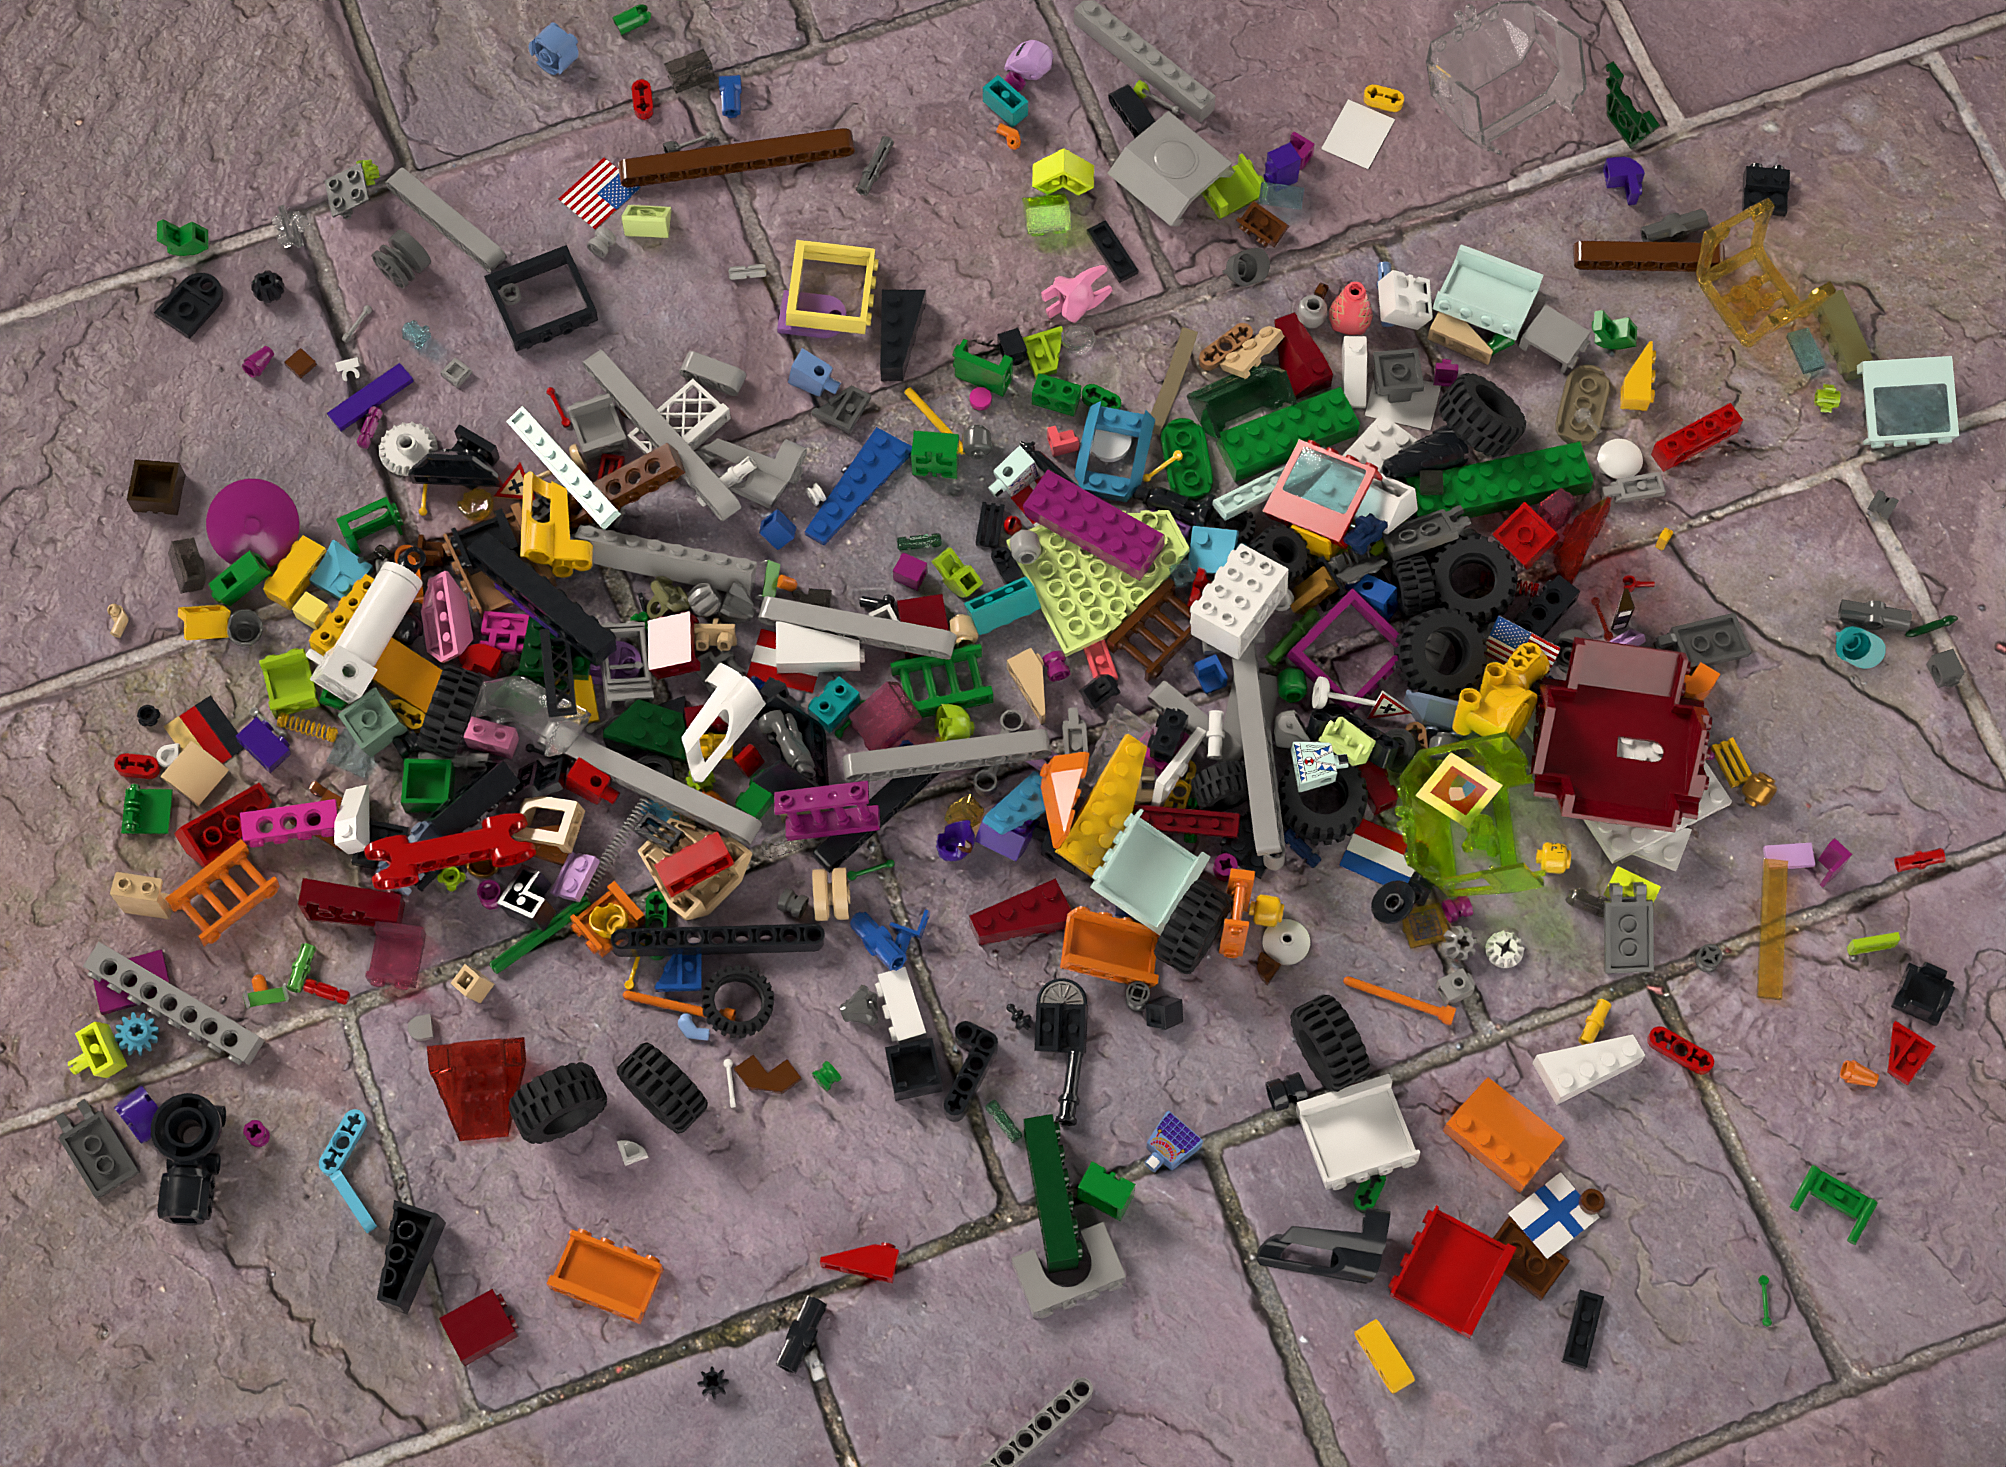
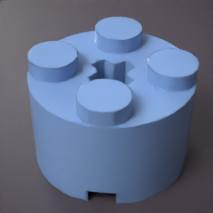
M552 22L529 43V52L531 56L535 54L538 59L536 63L544 71L551 75H556L557 73L560 75L578 58L579 53L576 46L578 40L573 34H567L556 23Z

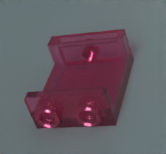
M376 921L374 926L376 938L370 968L365 973L366 979L375 987L392 985L400 990L416 988L426 939L424 928L422 926Z

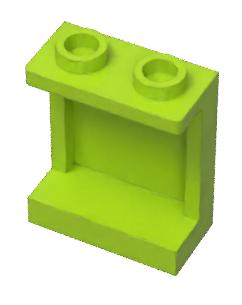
M294 648L287 653L268 655L264 659L259 660L270 700L268 701L274 718H278L281 712L287 715L320 706L315 683L310 680L313 674L305 649Z

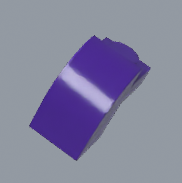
M1628 157L1606 158L1603 168L1606 187H1624L1628 205H1636L1639 196L1642 195L1644 169L1637 161Z

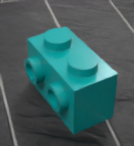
M999 75L983 87V102L1012 128L1028 116V100Z
M838 676L834 681L831 680L827 683L824 692L819 697L816 696L810 701L808 705L809 716L817 720L830 734L861 701L860 692Z

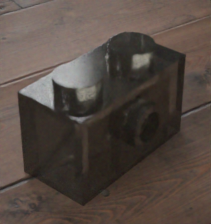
M194 537L171 541L168 556L180 594L203 590L207 579L203 558L199 555Z

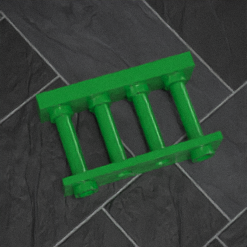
M967 644L962 648L955 649L952 652L951 659L922 656L913 659L901 658L894 663H890L892 676L900 675L906 703L901 705L903 722L934 716L937 713L938 707L942 706L941 704H952L967 709L993 703L992 686L986 687L983 685L976 659L982 657L981 644ZM967 660L974 688L962 691L960 690L954 663ZM945 665L951 693L950 695L940 696L937 694L931 668ZM922 670L929 697L926 700L917 701L914 697L909 673Z

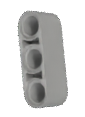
M693 351L688 352L679 370L680 375L690 381L694 379L698 384L731 396L738 395L747 377L746 373L740 368Z

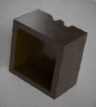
M134 460L127 495V502L133 512L147 513V511H152L155 514L163 512L168 515H178L186 476L180 463Z

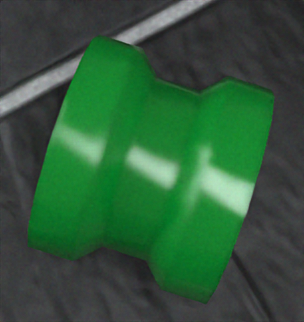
M828 1061L822 1064L821 1069L811 1073L815 1081L826 1092L831 1089V1085L834 1082H839L842 1079L838 1071Z

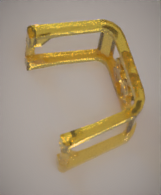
M1769 198L1706 230L1703 234L1696 270L1697 280L1703 293L1736 339L1748 348L1757 345L1768 334L1799 317L1806 318L1812 315L1836 293L1835 287L1829 281L1811 291L1808 295L1809 298L1801 302L1768 258L1763 243L1775 206ZM1752 216L1755 225L1751 246L1710 268L1715 247L1728 237L1730 228ZM1756 260L1765 274L1750 277L1748 282L1740 286H1733L1728 294L1721 297L1712 282ZM1771 281L1777 291L1772 294L1764 293L1760 299L1758 291L1763 284ZM1744 296L1746 304L1741 311L1733 314L1727 304L1730 302L1737 304ZM1781 298L1785 300L1790 308L1788 309L1785 305L1767 315L1755 332L1748 334L1739 321H1750L1756 313L1762 310L1769 311L1774 303Z

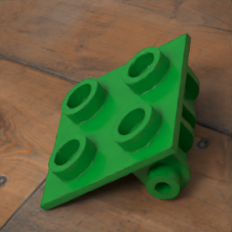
M131 784L130 788L125 791L121 834H169L173 789H140V785Z

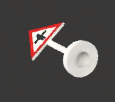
M1318 677L1314 685L1312 706L1315 709H1322L1326 705L1328 698L1373 706L1367 719L1412 713V710L1383 690L1377 701L1330 692V683L1325 677Z

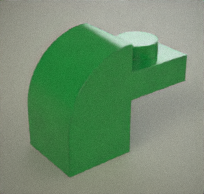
M162 219L157 222V242L167 246V253L176 256L196 255L208 249V229L194 222L178 227Z
M1603 310L1594 311L1592 330L1595 333L1594 343L1596 345L1616 350L1637 347L1638 327L1629 317L1611 320Z

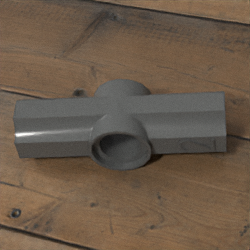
M1702 209L1682 215L1671 213L1665 216L1662 221L1641 227V239L1643 242H1663L1666 240L1677 242L1689 233L1708 228V215Z
M1842 599L1838 610V620L1860 623L1870 630L1889 628L1908 632L1912 619L1911 611L1886 607V604L1881 601L1862 603Z

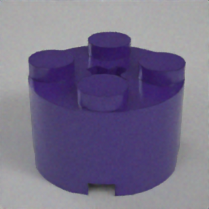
M141 1085L117 1102L114 1109L142 1144L152 1138L151 1122L158 1106Z

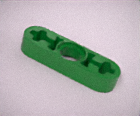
M659 891L650 893L646 898L645 928H650L651 923L655 920L662 921L664 924L663 928H668V903ZM657 898L661 902L659 904V914H655L654 905L651 904ZM645 939V946L652 943L651 940ZM668 939L664 941L666 945H668ZM648 956V957H649L650 959H652V960H661V959H663L665 956Z

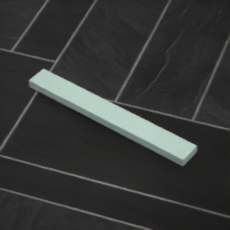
M523 406L506 421L604 530L621 514Z

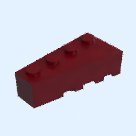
M1055 878L969 915V926L978 944L984 945L1007 941L1010 938L1030 937L1033 934L1044 932L1047 934L1055 932V930L1065 929L1067 914L1072 910Z

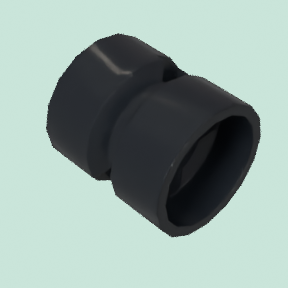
M1299 1072L1286 1075L1283 1081L1277 1078L1265 1083L1267 1095L1274 1112L1288 1109L1289 1104L1297 1106V1102L1308 1099L1307 1090Z

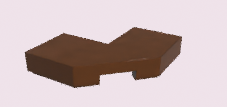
M753 1054L734 1068L736 1074L750 1090H764L783 1094L802 1080L788 1059L767 1073Z

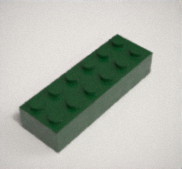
M1053 1114L1023 1119V1133L1048 1272L1050 1274L1078 1269V1262L1082 1261L1083 1252L1081 1241H1076L1075 1237H1078V1224L1076 1216L1071 1217L1074 1207L1072 1192L1067 1193L1066 1190L1069 1189V1175L1067 1168H1062L1065 1165V1153L1063 1144L1058 1145L1061 1135L1059 1121H1054Z

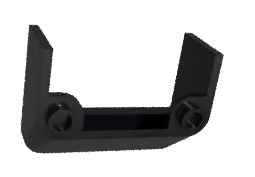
M776 693L765 701V706L755 719L759 720L764 714L774 710H781L783 715L791 713L798 723L797 727L799 732L802 733L803 742L812 756L816 775L813 778H807L787 763L776 740V733L772 732L767 734V739L772 745L780 748L781 760L779 759L753 777V782L770 792L773 796L774 792L828 786L829 776L825 729L817 720Z

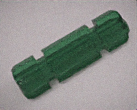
M934 533L931 536L925 534L910 536V538H897V546L900 551L908 550L910 547L912 550L929 548V545H932V547H940L942 545L940 533Z
M996 1100L990 1101L985 1106L986 1111L990 1116L993 1115L994 1121L1004 1133H1007V1137L1012 1143L1020 1140L1022 1132L1018 1127H1014V1122L1003 1109H1000L1001 1106Z

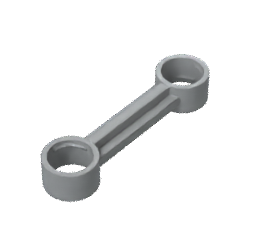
M1011 709L1002 714L1000 718V734L1023 730L1024 719L1019 711ZM1008 717H1016L1019 719L1020 725L1017 728L1009 729L1004 725V720ZM1001 764L985 766L984 770L979 771L975 775L974 789L979 795L986 797L995 793L997 789L996 775ZM982 777H989L994 781V784L989 789H982L978 786L977 782Z

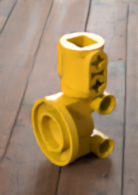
M1523 643L1515 649L1513 655L1504 665L1497 662L1489 663L1485 668L1480 692L1473 688H1466L1461 691L1452 724L1453 730L1460 735H1469L1474 731L1493 742L1495 747L1500 750L1508 749L1521 735L1536 707L1537 694L1529 689L1536 680L1543 678L1550 669L1549 660L1540 647L1534 643Z

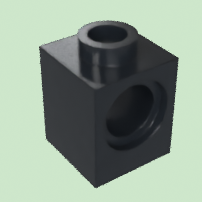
M1019 328L997 334V345L1002 358L1004 355L1012 357L1013 366L1027 361V348Z

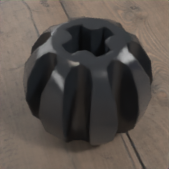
M265 270L263 273H258L254 276L255 279L251 282V290L259 301L271 303L281 298V294L284 293V283L277 273Z

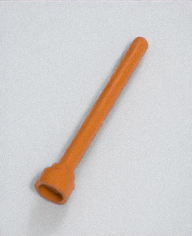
M1350 976L1345 977L1343 980L1346 986L1437 1016L1438 1020L1442 1021L1441 1023L1449 1026L1452 1024L1457 1009L1449 1005L1440 1008Z
M629 990L623 993L625 1000L704 1017L703 1008L700 1006ZM727 1007L720 1009L719 1013L722 1016L735 1021L736 1009Z

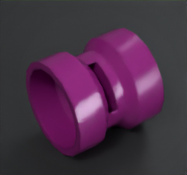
M1053 651L1043 656L1044 666L1048 668L1047 676L1049 681H1060L1071 674L1069 666L1064 663L1066 657L1063 651Z
M494 880L481 882L477 888V895L482 906L489 910L500 907L497 901L503 893L499 884Z
M1465 893L1457 895V898L1454 900L1446 899L1442 901V909L1449 923L1457 921L1459 917L1467 918L1473 915L1471 902Z

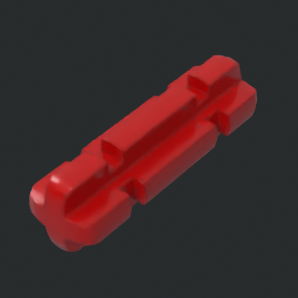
M310 978L305 981L303 986L304 991L307 993H315L316 996L331 1001L336 1000L337 1003L343 1005L347 1004L350 999L348 991L338 990L337 987L322 982L317 983L316 980Z

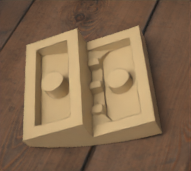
M190 741L160 777L199 806L229 769L201 747Z

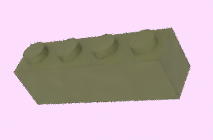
M1843 289L1817 296L1812 307L1813 315L1815 318H1818L1821 325V333L1829 343V352L1836 359L1838 373L1843 376L1845 382L1862 378L1863 374L1857 375V365L1863 361L1874 360Z

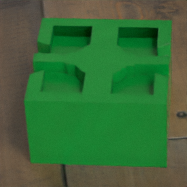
M914 430L911 451L912 475L926 476L928 472H931L932 477H937V473H941L943 478L957 479L960 456L959 434Z
M451 759L404 760L401 805L405 813H419L420 811L431 813V811H435L446 800H453L456 769Z
M1091 1162L1078 1186L1077 1199L1121 1221L1134 1197L1136 1184L1123 1177H1120L1118 1180L1116 1174L1112 1171L1110 1175L1105 1174L1107 1170L1104 1167Z

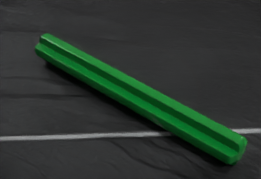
M583 896L580 902L575 901L553 917L545 931L534 930L489 963L490 968L495 974L503 971L570 923V916L574 914L577 917L591 906L589 899Z

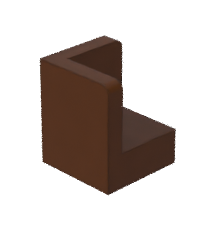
M419 534L417 547L421 548L426 555V562L423 566L443 567L445 551L442 544L444 542H426L424 535Z

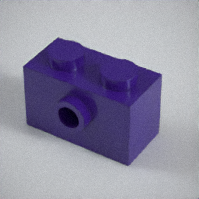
M1291 142L1267 153L1265 174L1263 176L1268 186L1271 185L1274 192L1298 182L1301 158Z
M256 717L236 735V739L242 747L271 773L291 755L288 748L290 744L281 735L279 737L275 736L272 733L273 727L266 720L261 722Z

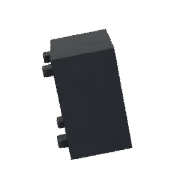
M933 1038L885 1047L895 1101L943 1092Z

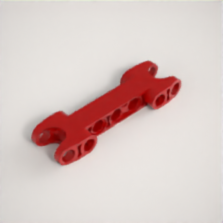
M521 813L491 816L482 821V829L409 843L406 835H395L371 842L364 848L366 858L384 861L390 865L372 877L373 886L380 890L408 887L419 881V873L489 859L492 860L495 867H506L527 861L536 854L534 844L515 841L511 838L513 834L527 827L526 816Z

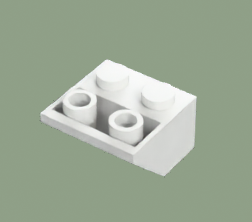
M1380 473L1383 476L1382 481L1373 479L1354 519H1357L1359 516L1366 517L1369 513H1372L1379 520L1388 522V528L1383 532L1389 534L1418 510L1415 488L1391 477H1385Z

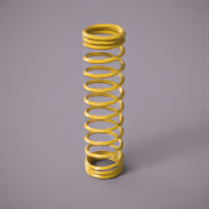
M281 712L278 716V727L283 728L285 726V729L290 728L291 731H300L302 734L306 732V735L311 734L312 737H321L323 740L327 738V741L330 742L336 740L338 734L336 727L331 728L329 726L326 737L323 738L326 729L325 724L322 727L320 737H318L320 723L317 725L316 734L312 735L315 721L312 723L311 732L308 734L307 730L310 720L307 721L305 731L302 732L305 723L304 718L301 721L299 731H297L296 728L300 721L299 717L296 719L295 728L291 729L294 715L290 719V726L288 728L286 724L289 720V714L286 715V713Z

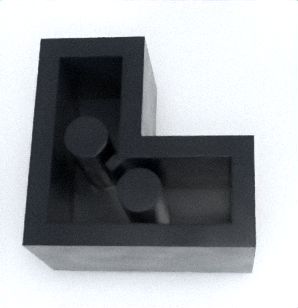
M524 864L520 866L497 901V904L508 916L541 931L546 930L557 913L544 898L552 884L540 871Z

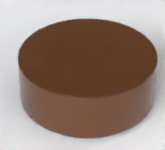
M1596 1189L1585 1190L1579 1198L1580 1208L1590 1215L1599 1213L1605 1205L1603 1194Z

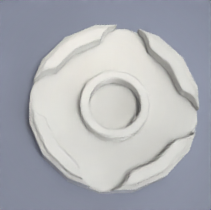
M1096 429L1091 455L1104 462L1118 461L1130 450L1131 436Z

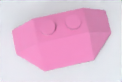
M443 571L428 579V589L424 595L421 607L427 652L442 663L461 655L473 640L467 597L448 571Z

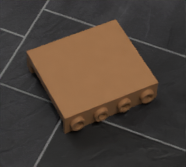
M519 502L510 505L512 512L505 516L521 552L522 508ZM443 534L446 543L442 544L447 557L452 555L454 562L451 565L455 574H461L463 580L460 581L464 593H469L472 598L468 601L473 612L478 611L482 619L484 611L498 612L514 605L510 599L495 588V582L482 571L470 576L468 569H463L459 562L458 556H461L459 549L454 550L450 539H448L446 534ZM519 556L525 563H530L539 575L546 576L554 587L557 586L549 564H538Z

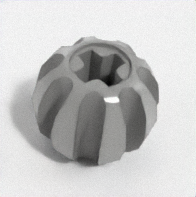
M700 583L694 586L688 595L689 605L701 617L715 615L722 605V599L718 591L708 583Z
M1460 925L1453 926L1452 932L1447 930L1443 935L1446 943H1441L1442 949L1448 950L1446 955L1452 960L1457 958L1458 961L1467 960V955L1472 957L1476 952L1473 944H1478L1477 937H1471L1473 931L1467 927L1463 929Z

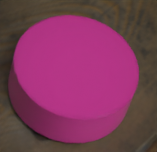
M984 387L973 389L969 396L970 405L979 411L989 408L992 403L990 391Z

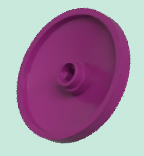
M248 478L227 485L214 497L207 512L206 530L209 541L216 553L231 565L250 550L261 555L267 566L271 567L279 563L291 552V547L297 541L299 534V515L293 500L281 487L263 479Z

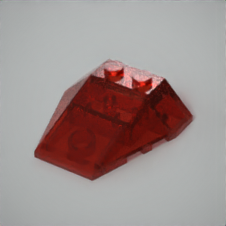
M1608 496L1577 515L1572 524L1567 523L1562 533L1565 536L1563 542L1558 541L1553 550V554H1556L1553 563L1558 575L1562 576L1572 585L1578 576L1593 539L1598 537L1607 519L1612 498Z
M525 1037L493 1038L427 1046L430 1075L437 1086L438 1093L443 1100L459 1141L509 1137L513 1121L509 1112V1102L514 1093L520 1090L527 1063Z

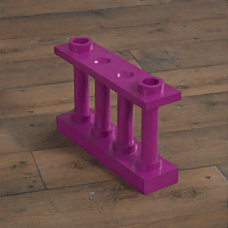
M868 781L774 792L775 815L787 814V841L880 830L879 806H867L869 803ZM857 805V808H843L844 806ZM828 808H833V809H834L833 811H825V812H821V811H820V809H828ZM804 811H810V812H811V813H809V814L797 815V812H804Z

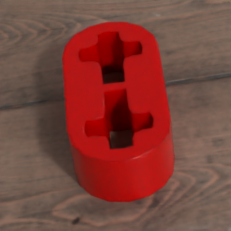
M644 79L636 80L631 88L634 113L637 118L646 120L652 117L654 113L651 86ZM640 88H644L643 96H640ZM642 103H645L646 111H641Z
M124 753L119 755L114 761L115 769L124 777L153 779L161 771V766L157 759L149 755ZM126 761H129L132 766H126V769H123L121 764L124 765ZM149 763H151L154 768H150L149 772H147L144 767H148Z

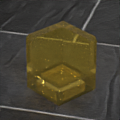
M968 794L948 807L944 819L948 824L969 820L973 828L981 822L985 810L971 794Z

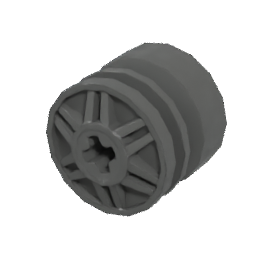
M398 229L388 239L390 247L381 245L380 251L376 250L371 257L375 265L388 280L399 288L404 289L409 284L408 281L412 282L415 279L413 271L421 273L431 263V259L415 238L406 231Z

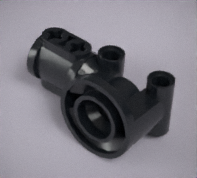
M184 1093L171 1097L157 1109L151 1122L152 1141L158 1151L167 1158V1173H163L161 1177L157 1213L159 1219L171 1224L202 1225L205 1223V1220H210L212 1215L215 1191L214 1175H218L220 1172L221 1158L219 1153L209 1152L217 1144L222 1127L225 1126L226 1107L213 1105L207 1098L198 1094ZM191 1127H200L201 1134L197 1139L190 1143H185L183 1136L186 1130Z

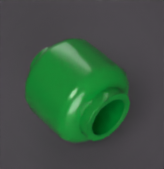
M1289 667L1278 674L1276 679L1279 696L1283 700L1294 703L1306 696L1308 692L1306 674L1302 670Z

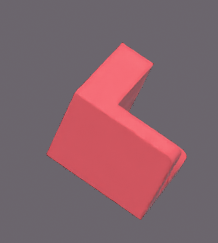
M1056 426L1047 428V440L1053 457L1079 451V439L1075 437L1073 430L1058 433Z

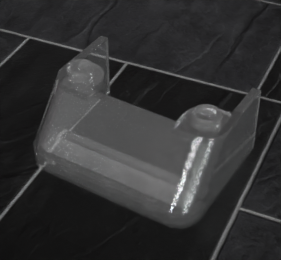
M510 676L483 682L471 716L476 718L488 715L493 722L498 724L513 721L546 739L545 745L547 748L544 755L549 757L568 751L588 724L591 714L576 705L577 715L549 718L545 688L526 678ZM565 699L557 705V708L571 707V703Z

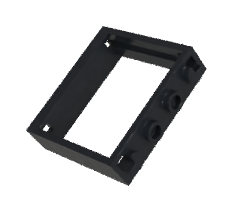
M567 245L484 276L486 287L515 352L525 348L528 350L533 345L549 342L556 336L570 334L577 328L582 326L588 327L590 323L598 321L596 308ZM567 264L586 308L517 334L498 290L509 283L516 284Z

